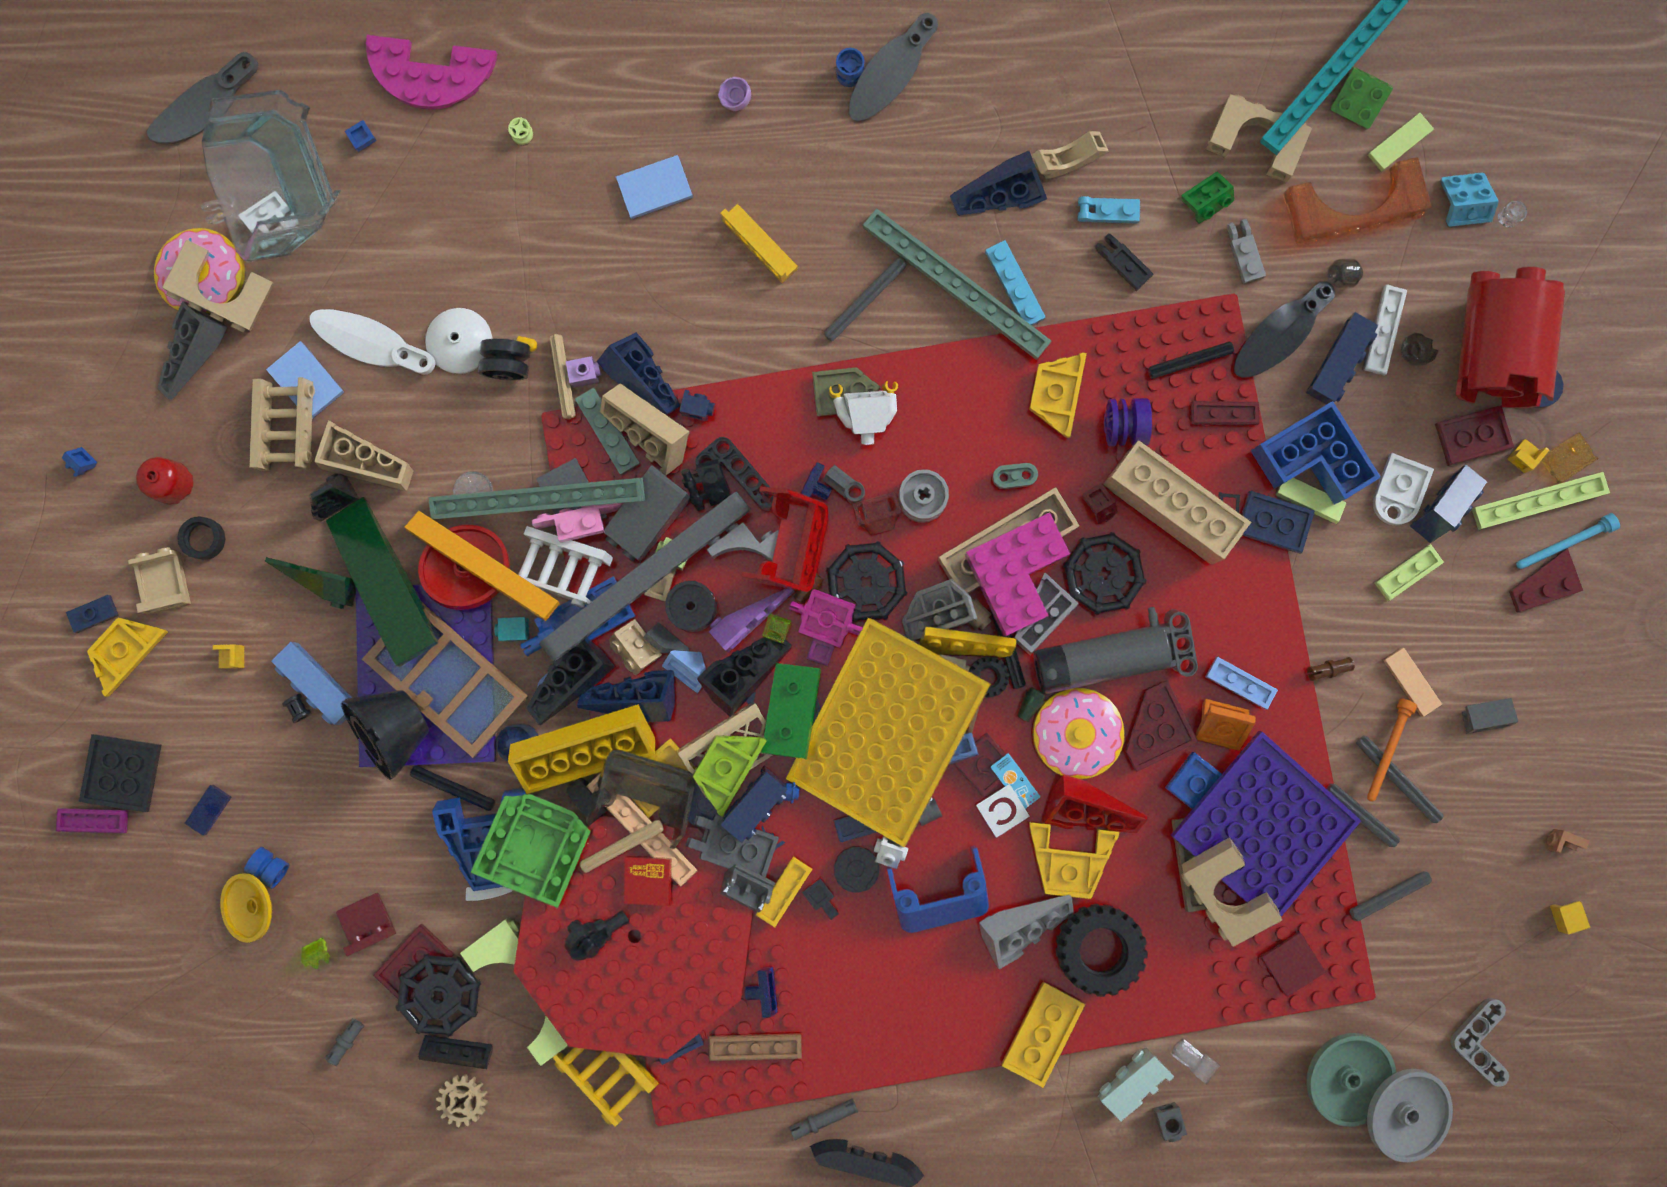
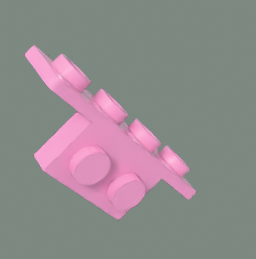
M623 503L581 506L580 509L576 510L567 508L560 510L558 514L554 515L541 514L537 516V519L532 520V525L536 529L556 525L560 543L604 533L601 515L618 511Z

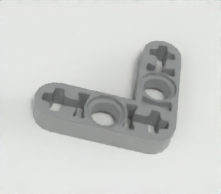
M1487 998L1454 1032L1450 1043L1452 1048L1486 1081L1494 1086L1501 1087L1509 1081V1073L1479 1043L1504 1017L1506 1008L1501 1001L1495 998ZM1491 1004L1496 1006L1497 1012L1495 1014L1491 1012ZM1483 1013L1487 1015V1018H1489L1490 1021L1482 1017L1481 1014ZM1476 1020L1483 1022V1029L1480 1032L1473 1030L1472 1026ZM1468 1030V1032L1474 1035L1475 1037H1470L1469 1034L1466 1033V1031ZM1460 1038L1465 1040L1464 1042L1467 1044L1465 1047L1460 1046ZM1477 1053L1485 1055V1061L1481 1065H1476L1474 1062V1057ZM1491 1067L1499 1072L1500 1079L1494 1078V1074L1487 1069Z

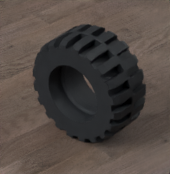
M1091 904V907L1086 908L1083 906L1078 909L1077 913H1071L1067 917L1068 921L1065 924L1062 923L1060 935L1056 937V956L1064 975L1078 989L1080 988L1090 995L1092 993L1096 994L1099 997H1105V994L1114 996L1118 995L1120 990L1127 991L1130 989L1129 984L1133 981L1136 983L1140 979L1138 974L1140 971L1144 972L1146 967L1144 958L1148 957V951L1145 950L1147 942L1141 933L1140 926L1129 915L1110 905ZM1098 928H1106L1113 931L1122 943V952L1118 962L1105 971H1094L1088 968L1080 956V946L1083 939L1089 932Z

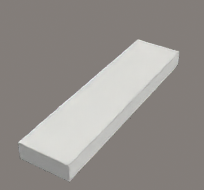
M1387 284L1383 286L1374 322L1379 325L1375 331L1377 337L1368 346L1363 366L1364 371L1383 376L1387 374L1405 302L1406 289Z

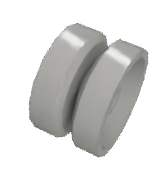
M917 470L909 474L903 480L898 494L899 506L903 514L910 520L919 523L930 522L938 518L944 511L949 499V490L945 480L938 473L930 470ZM922 493L927 495V498H924L923 500H921L919 497Z

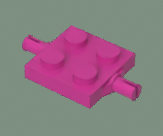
M815 589L812 590L809 601L805 605L792 601L789 610L802 614L799 633L839 648L842 647L848 632L859 635L863 627L852 624L855 604Z

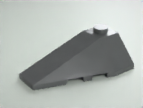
M182 301L173 321L172 328L176 330L173 342L169 341L167 346L170 349L169 360L163 363L158 390L170 400L178 394L216 350L227 328L222 322L210 317L209 313L203 310L199 312L189 307V303Z

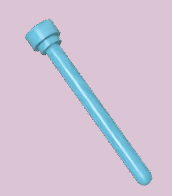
M1609 513L1601 517L1598 524L1519 560L1516 566L1518 569H1524L1596 534L1614 532L1620 529V522L1613 513Z

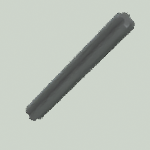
M898 257L824 332L825 337L831 342L834 341L906 268V262Z
M1363 735L1357 740L1356 744L1379 766L1383 752L1367 736ZM1391 761L1386 775L1432 823L1440 822L1444 817L1443 814Z

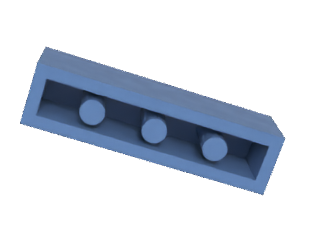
M290 642L271 661L276 666L274 669L282 677L286 676L291 681L290 685L298 693L302 692L307 697L306 702L314 709L318 708L323 713L321 716L330 725H341L346 720L341 708V702L352 697L299 643Z

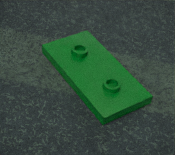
M776 663L764 738L767 741L761 753L807 760L821 675L820 668Z

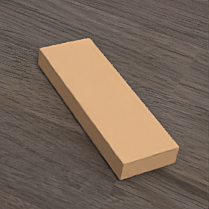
M1400 648L1383 660L1409 700L1417 704L1416 710L1421 717L1426 716L1442 705L1405 648Z

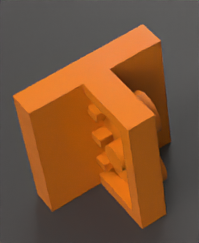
M1205 699L1202 704V722L1196 731L1195 737L1200 741L1240 750L1255 725V716L1249 715V710Z

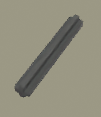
M1330 784L1326 788L1354 813L1366 828L1389 847H1396L1400 838L1339 786Z
M1423 871L1352 908L1350 915L1354 921H1360L1430 884L1432 878L1428 872Z

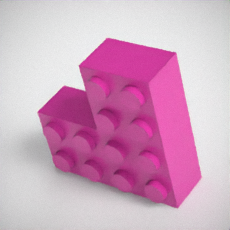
M1050 513L975 547L964 554L1004 637L1049 616L1029 574L1070 555Z

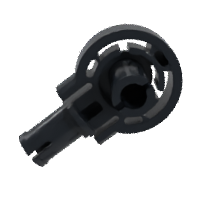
M621 910L605 921L598 919L594 923L588 922L585 924H581L580 920L572 921L567 927L570 934L565 941V949L574 960L579 961L593 958L599 953L605 943L611 939L612 933L628 924L629 920Z

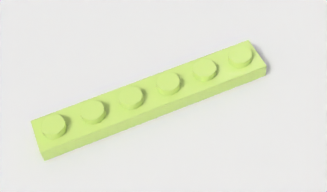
M1604 472L1478 506L1473 508L1472 512L1477 528L1480 530L1609 494L1610 491Z

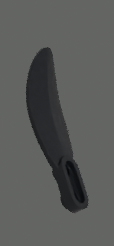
M1319 282L1301 299L1284 304L1266 317L1252 332L1239 351L1234 364L1236 375L1247 378L1261 374L1289 357L1311 332L1317 314L1334 299V287L1329 282Z

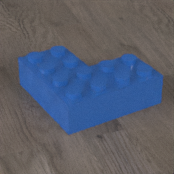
M1333 401L1251 450V453L1274 489L1311 468L1334 505L1381 478Z

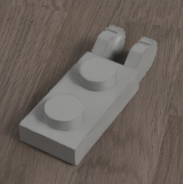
M1247 219L1240 221V227L1244 236L1242 238H1238V232L1234 223L1227 224L1231 240L1230 246L1243 284L1265 278L1266 276Z

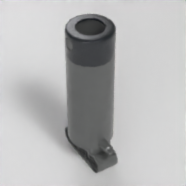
M1149 607V627L1036 650L1033 653L1040 689L1043 694H1049L1172 667L1179 674L1190 677L1196 673L1198 663L1189 617L1177 609H1171L1165 614L1164 623L1159 624L1155 608ZM1177 615H1180V624L1177 626H1173V618ZM1184 637V646L1177 648V640ZM1189 660L1188 668L1181 670V662Z

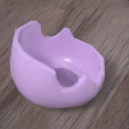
M728 78L721 84L718 98L726 109L732 111L743 110L751 100V89L743 78Z

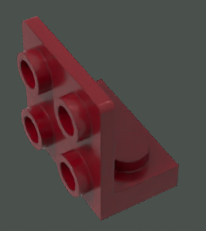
M379 893L372 894L336 911L350 944L343 948L346 956L396 934Z

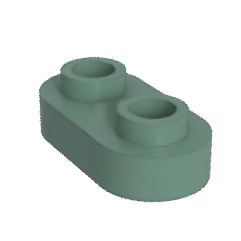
M1030 463L1003 465L994 471L992 479L995 486L1000 489L1027 487L1034 484L1037 480L1038 471ZM1028 472L1030 475L1029 479H1024L1022 473ZM1005 474L1008 478L1007 481H1001L1000 475Z

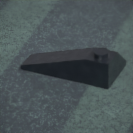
M333 474L327 477L326 482L310 494L311 513L315 520L321 522L359 500L348 477L342 474Z
M775 631L753 642L752 645L740 651L737 650L722 660L719 659L713 662L697 680L713 703L731 717L775 668L776 663H779L788 653L792 645Z

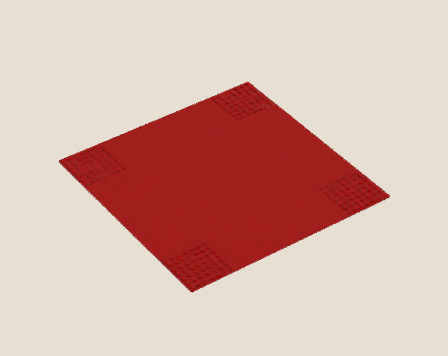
M1236 294L1035 327V329L1051 340L1050 345L1038 360L1000 333L672 390L680 407L684 391L689 390L691 396H694L695 393L707 396V400L715 403L713 416L708 417V421L682 416L679 411L680 407L667 415L687 429L689 435L683 463L667 474L666 477L690 495L688 488H685L682 482L683 476L681 471L690 469L691 474L697 473L695 463L697 455L717 438L726 437L731 440L770 487L790 489L825 503L828 507V519L816 572L824 580L821 583L823 586L818 591L829 594L828 576L825 571L845 549V545L881 542L883 547L899 560L904 561L905 586L908 593L888 615V619H875V621L902 636L906 634L902 619L907 614L915 594L918 591L949 580L938 562V558L1056 487L1079 524L1076 530L1062 537L1070 555L1082 537L1090 538L1114 532L1116 536L1141 551L1140 558L1144 578L1147 581L1127 610L1120 609L1094 615L1093 611L1078 602L1077 607L1036 650L1149 627V607L1155 608L1158 622L1163 624L1165 614L1171 609H1177L1189 617L1198 669L1190 677L1179 674L1172 667L1077 687L1096 691L1108 698L1120 713L1124 725V743L1117 760L1103 773L1081 780L1134 808L1148 818L1138 833L1119 832L1118 839L1111 850V855L1104 866L1103 873L1092 898L1072 897L1073 914L1077 913L1078 909L1083 906L1087 908L1091 907V904L1103 906L1105 904L1123 911L1140 926L1141 933L1146 938L1145 950L1148 951V957L1144 958V964L1146 965L1144 972H1139L1138 976L1140 979L1136 983L1133 981L1129 984L1130 989L1127 991L1120 990L1118 995L1111 996L1110 994H1105V997H1099L1096 994L1092 993L1090 995L1082 989H1078L1064 975L1058 964L1059 960L1056 956L1055 948H1057L1056 937L1061 932L1060 927L1062 923L1065 924L1068 921V918L1053 930L1047 929L1039 937L1041 939L1036 944L1031 942L1022 950L1024 954L1020 958L1001 969L997 968L981 935L979 922L988 916H992L1000 911L1061 897L1060 895L1044 893L1029 828V822L1047 824L1044 823V818L1053 787L1061 778V775L1055 773L1043 763L1036 752L1033 742V724L1036 714L1043 703L1058 692L1042 693L1036 676L1033 653L1029 655L1016 643L1015 648L1026 685L1014 689L1009 677V684L1000 695L989 698L984 697L978 709L972 734L976 743L988 733L1006 754H1010L1040 795V798L1026 808L1029 814L1028 818L996 838L976 805L1005 786L1001 782L983 797L954 763L949 764L932 795V799H935L942 817L923 826L918 822L905 846L908 848L905 861L900 860L897 869L892 868L897 891L912 890L918 897L919 905L965 895L963 880L968 874L976 872L970 846H976L988 893L989 909L986 914L918 932L909 933L904 931L899 923L886 869L887 866L878 863L879 876L876 883L869 890L852 893L843 889L838 884L834 875V864L837 857L844 850L850 847H863L876 857L877 852H874L875 844L878 838H883V835L876 832L840 843L834 820L849 815L799 787L798 800H793V804H790V801L784 800L780 805L775 804L770 810L772 812L770 817L764 823L760 821L755 829L762 831L763 826L767 833H773L774 836L779 837L777 844L781 841L785 842L774 851L765 878L776 884L793 856L811 867L812 871L775 928L756 916L757 912L753 910L741 1001L700 1032L704 1045L663 1065L659 1058L645 1056L647 1071L659 1083L650 1092L657 1126L1002 1066L1001 1064L1042 982L1059 989L1085 1004L1060 1055L1375 999L1376 994L1361 920L1354 921L1350 915V910L1358 906L1345 841L1281 916L1282 921L1234 947L1229 940L1224 941L1218 931L1220 927L1217 922L1212 923L1206 913L1208 909L1186 912L1184 906L1175 840L1171 836L1173 833L1171 820L1185 818L1192 809L1165 787L1192 752H1195L1223 774L1256 733L1262 731L1323 787L1327 788L1330 784H1334L1314 681L1308 678V675L1312 674V672L1307 673V668L1311 665L1288 550L1241 536L1224 560L1211 565L1106 488L1116 501L1118 513L1112 519L1103 521L1100 524L1082 496L1083 493L1098 484H1104L1127 451L1132 447L1129 436H1127L1124 446H1120L1118 440L1115 446H1108L1104 431V414L1108 400L1116 399L1118 405L1120 399H1125L1129 409L1133 398H1148L1152 411V432L1150 443L1147 447L1220 499L1219 492L1240 495L1239 514L1241 515L1249 491L1277 499L1275 495L1276 488H1273L1251 453L1252 449L1266 441L1260 407L1259 425H1191L1192 401L1258 402L1254 377L1242 378L1237 376L1234 371L1236 358L1246 342L1238 296ZM1229 341L1233 344L1234 352L1230 355L1151 379L1148 374L1150 366ZM1080 353H1087L1071 436L1066 438L1029 410L1037 367L1042 363L1054 362L1061 358H1069ZM857 367L873 382L881 386L879 391H883L882 386L886 381H888L889 389H893L892 385L894 382L898 383V388L894 392L897 399V412L890 424L886 426L884 432L874 433V444H862L861 434H854L850 428L845 427L837 414L817 416L812 372ZM579 406L574 407L576 415L571 419H564L561 409L543 412L541 415L550 471L574 458L578 460L589 482L642 478L651 465L659 471L662 468L656 461L651 462L646 457L647 452L639 445L635 447L629 441L627 433L623 430L621 433L640 465L621 476ZM721 444L717 451L725 454L729 451L730 447L727 444ZM705 458L701 463L711 461V459ZM735 461L732 464V469L735 471H740L744 467L742 461ZM1030 463L1038 471L1037 480L1034 484L1027 487L1000 489L995 486L992 479L994 471L1003 465ZM722 465L721 468L731 494L737 491L751 509L735 523L740 525L743 522L756 540L761 543V537L769 531L773 533L777 530L779 531L781 518L776 517L772 510H762L725 466ZM834 465L856 482L864 486L866 495L861 504L853 505L849 503L845 497L823 481L830 468ZM917 470H930L938 473L948 486L949 499L946 507L938 518L930 522L919 523L910 520L903 514L899 506L898 494L901 484L909 474ZM1028 472L1022 473L1024 479H1029L1030 475ZM1001 474L1000 480L1003 482L1007 481V476ZM751 477L747 480L746 485L754 488L758 485L759 481L757 478ZM702 483L696 484L698 491L704 490ZM854 488L849 492V496L852 498H858L861 495V490L858 488ZM760 491L759 493L763 498L762 503L767 502L770 504L772 496L767 497ZM922 493L919 498L923 500L927 498V495ZM1223 497V502L1236 511V498ZM706 499L702 501L704 509L697 511L695 506L689 502L641 562L637 559L631 561L623 554L624 548L619 544L615 548L605 540L607 537L605 533L572 540L606 551L613 557L610 566L605 564L598 566L589 589L613 576L617 582L655 554L660 541L664 542L666 537L673 540L717 505L711 506L709 500ZM617 511L606 513L608 518L602 520L604 529ZM727 531L722 532L719 537L723 538L728 534ZM708 544L687 560L683 571L676 568V574L670 587L671 590L675 585L684 581H697L704 584L714 594L717 601V614L714 621L719 617L723 619L729 614L786 589L741 577L742 572L757 574L760 564L764 561H769L764 556L751 551L735 550L723 553L713 559L707 551L710 547ZM1106 544L1091 546L1093 552L1105 551ZM1115 545L1113 546L1112 551L1119 554L1121 558L1128 555ZM563 551L566 567L570 556L568 552ZM1085 551L1077 561V565L1082 566L1087 560L1088 555ZM872 552L856 554L857 560L871 559ZM878 554L877 562L886 569L891 566L888 561ZM1070 555L1029 574L1036 590L1044 573H1046L1070 594L1065 568H1063V563H1066ZM582 557L581 560H578L568 584L570 592L578 593L590 564L588 562L589 559ZM850 557L841 566L840 571L845 573L853 562ZM1132 560L1126 562L1128 576H1135ZM1103 567L1102 571L1099 572L1098 575L1099 577L1102 576L1104 580H1107V576L1110 575V571H1107ZM894 571L888 573L890 587H896ZM1074 571L1077 587L1083 585L1081 573ZM869 576L867 578L862 577L860 579L863 582L861 586L863 588L866 586L871 587L873 585L871 583L872 578ZM837 577L838 593L845 591L844 578ZM1126 582L1125 586L1121 589L1120 592L1124 597L1133 583ZM980 587L968 594L974 600L977 599L991 613ZM1087 589L1081 592L1095 602L1097 596ZM794 592L728 653L709 633L712 629L710 625L699 632H687L679 629L669 620L665 611V601L644 595L643 593L630 604L636 617L592 640L594 644L603 650L615 666L596 685L607 682L613 685L624 682V678L630 676L633 680L644 677L646 672L666 670L662 665L669 653H661L660 658L642 669L639 674L634 675L633 672H630L625 667L624 660L619 653L617 654L612 650L609 639L613 633L634 619L645 633L659 622L690 649L689 651L701 652L706 669L713 662L719 659L722 660L732 655L733 652L740 651L752 645L753 642L776 631L792 645V648L779 662L780 664L821 669L817 699L822 709L859 635L848 632L842 647H834L828 666L806 659L813 638L798 632L802 622V614L789 610L792 601L799 604L802 603L793 597ZM887 592L880 602L883 607L892 598L893 593ZM1115 595L1103 597L1102 604L1118 600ZM848 596L842 599L857 606V603ZM692 602L687 604L689 606L688 610L695 608V604ZM876 604L862 605L861 612L877 610ZM992 614L988 617L992 621L983 630L979 627L975 630L969 623L949 629L998 636ZM1177 615L1173 618V626L1180 624L1181 616ZM867 620L857 621V623L852 622V624L864 627ZM1017 631L1011 634L1012 638H1015ZM1182 637L1177 640V648L1184 646L1185 638ZM921 639L914 640L913 642L919 644ZM946 655L966 660L967 666H972L980 658L988 657L979 655ZM989 656L1001 660L1006 665L1004 657ZM1215 657L1225 660L1278 689L1268 710L1206 678L1205 676ZM1189 660L1181 662V670L1188 668ZM775 668L754 691L756 692L754 703H756L765 721L767 720ZM986 668L981 671L980 678L992 686L997 680V674L993 669ZM674 676L675 707L671 720L668 722L647 723L655 737L656 751L670 738L681 748L730 716L713 703L703 687L696 693ZM1167 680L1195 736L1202 722V704L1205 699L1249 710V715L1255 716V725L1240 750L1197 740V743L1137 772L1134 770L1125 751L1145 691ZM747 701L736 712L747 706ZM589 710L590 719L606 715L605 713ZM758 717L750 721L748 731L760 734L762 724ZM745 725L739 729L745 730ZM735 731L730 736H743L744 733ZM747 734L746 737H759V736ZM773 755L749 770L729 804L726 813L736 800L740 799L747 791V786L760 776V770L763 766L785 784L792 783L786 777L796 758ZM696 756L690 761L697 768L703 757ZM647 758L608 769L604 772L631 799L619 783ZM691 780L648 819L651 822L659 820L662 824L699 828L704 834L705 828L689 823L684 817L681 808L684 794L691 786L697 784L695 780ZM609 810L605 812L607 817H614ZM1051 825L1049 848L1095 853L1097 829H1108L1095 827L1093 831L1086 830L1085 826H1073V829H1064ZM820 878L835 896L830 902L839 914L832 920L822 907L816 911L802 893ZM1219 880L1216 884L1213 895L1221 903L1229 906H1239L1246 903L1222 880ZM1098 928L1089 932L1080 946V956L1083 963L1094 971H1105L1113 967L1118 962L1122 952V943L1116 933L1106 928ZM633 929L629 932L628 938L631 942L637 943L641 939V933ZM1300 932L1326 972L1287 997L1260 956L1295 933ZM801 1034L802 1059L709 1061V1036Z

